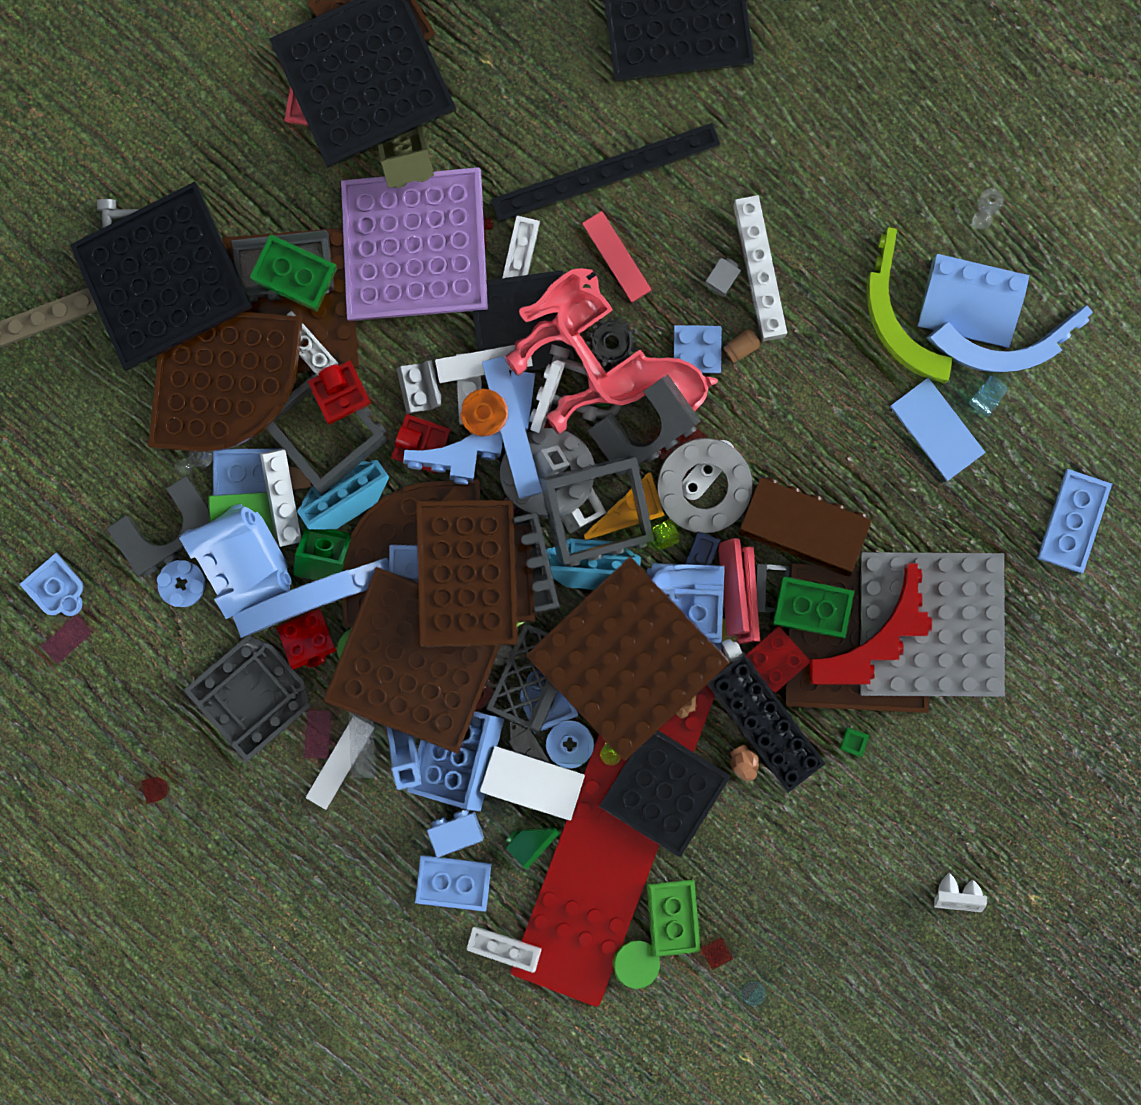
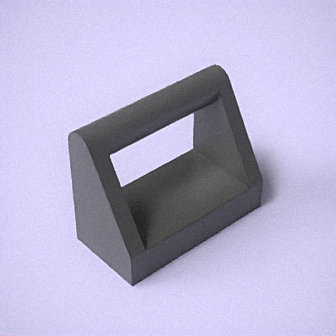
M755 565L758 612H775V608L765 607L767 570L784 571V577L791 578V566Z

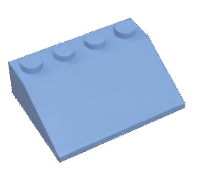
M936 254L932 259L917 327L934 331L943 323L949 322L964 338L1009 348L1023 305L1030 275Z
M475 711L458 754L421 740L417 752L421 785L409 787L407 792L463 809L481 811L485 794L479 791L493 747L498 746L504 718Z

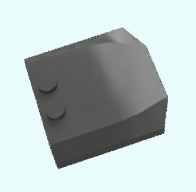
M246 636L184 689L189 698L246 763L310 708L304 681L272 645L250 636Z

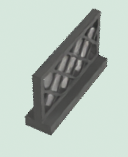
M525 623L518 638V644L515 645L487 707V711L540 734L558 690L546 677L539 678L535 665L530 660L529 665L517 669L514 661L516 656L525 652L528 654L537 645L526 646L524 638L527 631L536 634L539 642L542 640L541 637L545 638L549 634ZM521 644H523L524 649L519 651ZM513 664L515 670L509 672ZM532 668L537 680L523 684L519 672ZM517 674L521 686L508 690L505 684L506 678ZM546 680V683L543 687L541 682ZM538 683L541 694L539 697L530 700L525 688ZM502 687H504L505 692L500 694ZM522 689L527 701L514 706L510 694ZM507 695L511 708L503 711L495 708L496 700ZM537 701V703H536V705H535V708L533 709L531 703H534V702ZM529 705L532 712L529 721L520 719L516 709ZM513 711L515 716L508 714V712Z

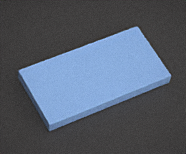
M929 378L925 379L890 406L946 481L986 453Z
M1069 469L1065 470L1037 559L1081 574L1084 573L1111 490V483Z

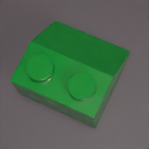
M306 526L295 554L293 576L318 581L343 572L351 533L333 529H308Z

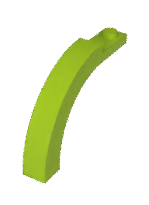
M888 227L885 234L881 233L878 247L882 248L881 257L877 256L874 268L878 273L870 272L867 279V304L872 324L883 345L903 366L921 377L945 384L949 381L953 358L931 352L916 343L902 329L893 312L889 297V276L897 229Z

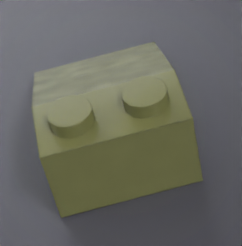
M422 126L378 145L388 188H401L409 182H424L434 176Z

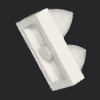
M948 873L940 883L934 907L982 912L987 906V896H983L981 888L974 880H971L965 886L963 892L959 893L956 880L951 873Z

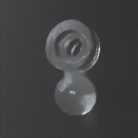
M987 189L979 197L978 205L981 211L976 212L972 218V223L977 229L983 230L988 228L991 224L990 214L998 212L1002 207L1004 199L998 190ZM988 197H993L996 202H990Z
M190 451L188 460L180 459L176 462L174 467L176 474L182 478L185 476L189 477L193 473L194 466L198 468L207 467L213 459V452Z

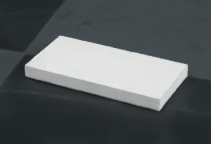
M494 746L479 792L571 821L585 775Z

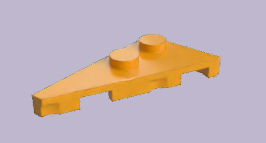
M651 472L647 473L641 481L651 521L665 515ZM632 489L584 534L585 541L639 524Z

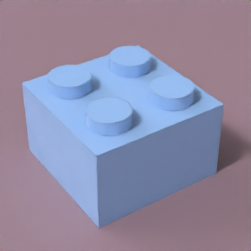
M467 809L456 812L453 819L447 820L446 817H442L432 821L431 827L427 830L437 858L481 842L484 839L475 811L469 812Z

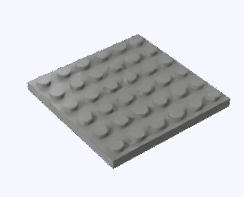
M861 552L860 645L876 634L890 617L898 602L903 586L905 564L918 563V569H922V583H918V593H922V607H918V611L928 612V617H932V631H928V636H899V641H903L904 647L903 655H899V660H870V665H874L875 677L871 679V684H860V696L1005 697L1004 553Z

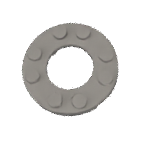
M544 428L539 433L535 431L526 433L532 457L540 449H547L558 445L569 462L571 470L594 465V460L588 447L578 437L567 431L559 435L553 428ZM505 452L500 466V479L507 499L513 500V506L526 515L537 513L538 516L548 519L543 493L522 499L518 498ZM595 478L565 485L560 490L555 491L561 517L575 511L587 500L592 491Z
M697 438L677 446L664 460L658 474L657 492L664 511L677 525L693 532H716L733 524L744 513L752 494V476L745 459L732 446L713 438ZM701 463H710L718 466L726 474L728 481L727 493L723 500L716 506L707 509L697 508L689 504L682 492V481L686 472L694 465Z

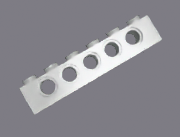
M759 195L736 199L733 206L761 342L785 338L787 330Z

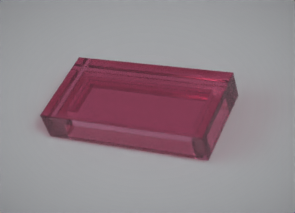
M75 615L41 647L56 664H59L94 632L79 615Z
M307 710L304 758L329 759L332 711Z

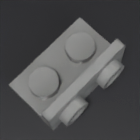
M431 360L421 364L396 368L406 414L432 411L442 405V396L436 381V370Z

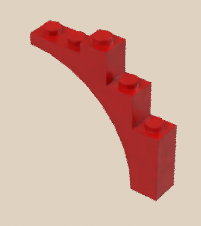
M918 563L905 564L903 586L898 602L890 617L879 631L865 643L847 653L826 659L810 660V684H871V679L875 677L874 665H870V660H899V655H903L904 650L903 641H899V636H928V631H932V617H928V612L918 611V607H922V593H918V583H922V569H918Z

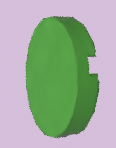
M632 940L622 944L615 952L612 961L617 980L624 986L634 989L650 985L658 976L660 969L659 957L652 956V946L640 940Z

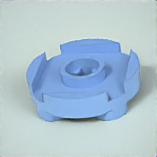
M186 560L173 561L167 564L158 575V591L166 603L174 607H190L196 604L204 594L206 585L205 575L196 564ZM178 578L182 580L187 579L188 582L185 584V590L176 588Z
M577 721L561 722L554 726L547 736V753L552 761L560 767L577 768L585 763L593 752L594 742L591 733L587 727ZM569 737L572 738L573 742H577V746L573 747L572 751H567V747L563 746V742H567Z

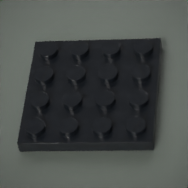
M563 270L486 280L488 309L473 311L478 352L515 345L517 340L526 338L538 322L552 321L556 317L557 312L525 322L520 316L519 310L522 307L535 304L545 294L550 285L563 276ZM563 341L546 343L535 350L531 356L533 366L527 367L525 371L545 369L548 364L551 365L554 356L549 354L552 344L569 349L568 359L575 361L573 347Z
M658 730L628 758L599 804V807L676 856L681 857L731 776Z

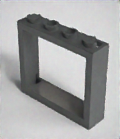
M314 374L290 394L281 412L266 429L281 447L286 450V453L314 487L323 495L388 440L383 435L386 430L377 420L373 423L369 418L372 413L367 407L356 411L355 413L374 435L320 478L275 423L312 392L308 381L317 377Z
M629 455L539 478L559 563L566 564L567 567L580 564V560L587 558L589 561L603 558L602 554L610 552L611 555L621 554L625 552V548L632 546L634 549L647 546V542L654 541L636 457ZM628 469L641 535L569 554L555 488Z

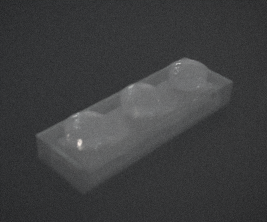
M349 712L351 777H376L373 721Z

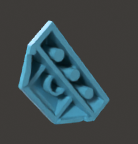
M372 460L371 462L362 461L323 495L314 486L311 487L297 512L308 529H338L378 502L389 476L378 460Z
M573 538L566 540L569 554L612 542L599 540L585 541V539ZM555 547L546 549L552 578L567 588L595 590L630 556L639 566L641 563L640 556L625 548V552L621 554L611 555L610 552L602 554L603 558L589 561L587 558L580 560L579 565L567 567L566 564L558 562Z

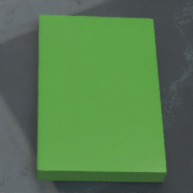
M267 492L208 495L209 523L223 515L231 506L242 504L243 507L259 513L275 539Z
M689 879L646 884L652 956L659 957L701 952L695 881Z

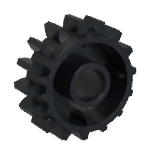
M608 316L607 322H604L601 318L599 320L600 325H591L594 331L593 333H586L591 337V340L585 343L592 347L590 350L592 353H595L597 360L602 359L601 366L605 367L607 362H610V366L613 368L615 362H622L625 357L630 356V351H636L632 343L637 342V339L631 336L635 329H627L630 324L628 321L621 324V317H617L616 321H613L612 316ZM610 335H615L618 340L614 348H608L605 344L606 338Z

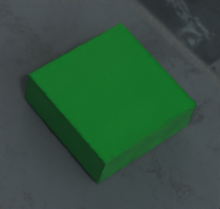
M846 727L839 750L862 757L870 735Z

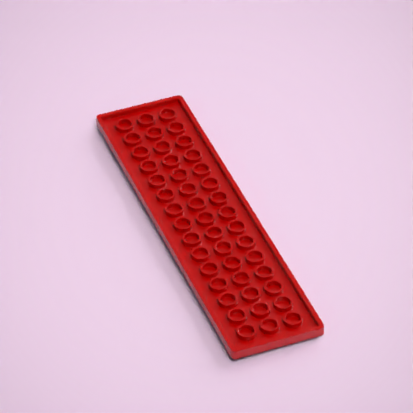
M708 685L696 694L695 711L689 712L688 717L679 718L675 714L659 729L660 732L692 752L695 751L715 697ZM600 734L584 772L585 777L571 821L566 820L521 942L542 948L536 971L530 972L515 966L511 967V974L513 976L595 1007L601 1003L613 971L612 961L615 952L623 944L659 844L599 807V804L627 761H624Z

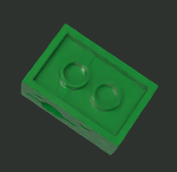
M270 234L250 279L251 282L317 312L337 271V266Z
M782 577L772 625L843 639L846 637L854 591Z

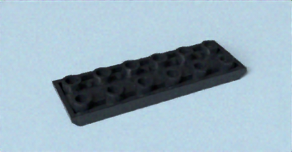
M744 653L732 661L707 684L788 793L826 764Z

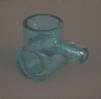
M990 375L975 392L968 404L987 418L1009 389L1002 381Z

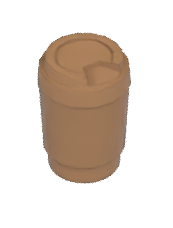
M747 329L727 343L728 345L723 347L730 360L735 363L760 347V341L751 329Z

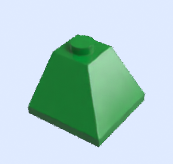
M556 827L521 829L519 833L514 830L506 839L509 843L506 849L527 870L559 834V830Z

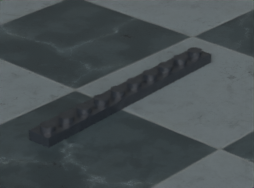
M713 123L493 198L491 203L498 223L718 148L720 147V142Z

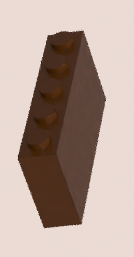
M760 477L739 535L850 577L872 520L868 519V516L864 513L847 511L843 505L838 503H832V505L826 503L817 495H805L796 487L779 485V482L773 478L766 477L764 479Z

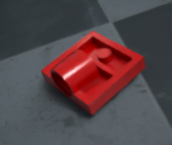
M351 360L339 366H328L319 372V376L308 381L329 425L372 404Z
M406 414L403 425L398 432L391 459L404 463L405 450L425 451L446 447L451 429ZM422 466V470L431 472L433 474L437 473L432 471L431 467Z
M320 608L276 627L289 664L293 670L303 665L307 667L319 666L325 662L326 655L337 651Z
M780 626L746 654L749 661L774 693L780 690L810 663V660Z

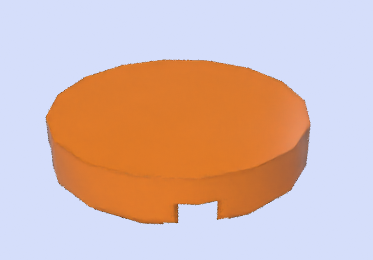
M477 389L471 392L462 403L461 420L464 427L471 433L481 437L492 436L505 426L508 418V406L499 393L489 389Z

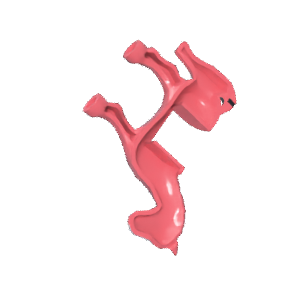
M579 268L570 270L552 283L535 304L520 308V316L525 322L532 321L549 313L557 312V315L552 321L538 322L526 338L516 341L515 350L505 356L508 365L517 376L527 370V362L535 350L549 342L563 341L572 346L580 357L588 377L589 388L573 395L561 397L558 400L557 409L546 415L549 424L560 435L567 429V420L577 409L591 404L603 403L622 406L635 402L646 395L644 390L667 374L695 412L706 399L708 388L716 384L718 380L713 377L703 376L701 371L691 363L676 358H646L645 354L638 350L605 372L580 336L581 332L613 310L604 296L600 294L597 275L590 269ZM585 284H589L591 289L582 287Z

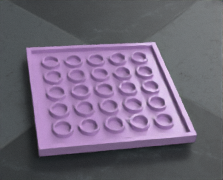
M479 167L433 172L434 176L430 177L427 181L409 182L401 188H388L385 176L341 181L347 320L358 321L488 309L481 169Z

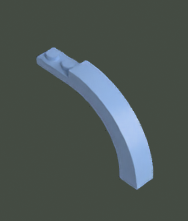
M1088 305L1081 306L1036 343L1010 352L994 351L980 347L965 339L949 322L940 325L926 339L944 356L952 357V361L965 367L986 372L1018 371L1041 364L1061 352L1062 349L1057 342L1061 344L1071 336L1069 332L1075 327L1079 329L1089 321L1088 316L1093 312Z
M385 558L320 579L237 613L233 618L240 637L243 638L263 631L299 614L366 591L376 567L389 571L388 559Z
M387 727L392 771L397 790L421 785L415 738Z

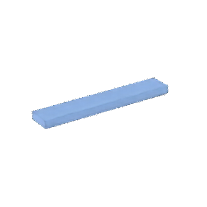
M505 356L483 361L482 366L489 390L499 393L508 406V418L500 432L518 498L522 499L542 494Z

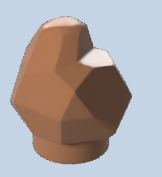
M742 745L730 752L732 757L730 765L735 773L746 781L754 780L759 769L756 752L749 750L747 745Z

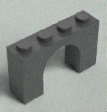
M668 374L644 390V393L661 418V432L655 441L643 443L632 439L625 432L613 413L588 430L608 460L629 455L637 458L639 469H641L639 466L641 462L646 460L647 463H650L659 456L657 451L663 447L666 450L670 449L678 443L676 438L682 434L686 438L697 430L695 425L701 420ZM628 469L619 471L617 473L621 477L625 473H628Z
M187 476L166 489L180 509L183 517L182 530L173 542L161 546L151 544L142 535L133 519L127 515L107 528L137 576H146L148 578L158 571L157 567L164 562L167 565L178 558L177 554L185 549L179 539L181 535L188 529H195L209 523L208 504L192 480Z

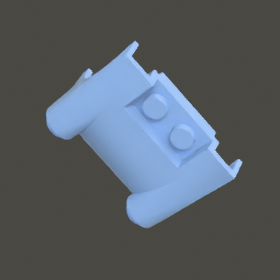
M242 504L231 506L223 515L206 525L186 530L179 538L190 558L196 557L217 593L215 601L226 619L290 589L292 581L287 573L288 564L259 513L243 507Z
M652 563V568H647V574L721 651L725 566Z

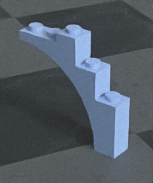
M512 370L511 380L527 433L535 373L523 372L517 376ZM499 431L492 436L485 437L471 434L460 442L438 449L425 451L405 450L404 464H408V468L422 469V466L431 467L432 471L440 473L450 470V480H454L455 484L468 485V482H473L477 455H481V458L484 460H495V457L500 458L503 442L501 432Z

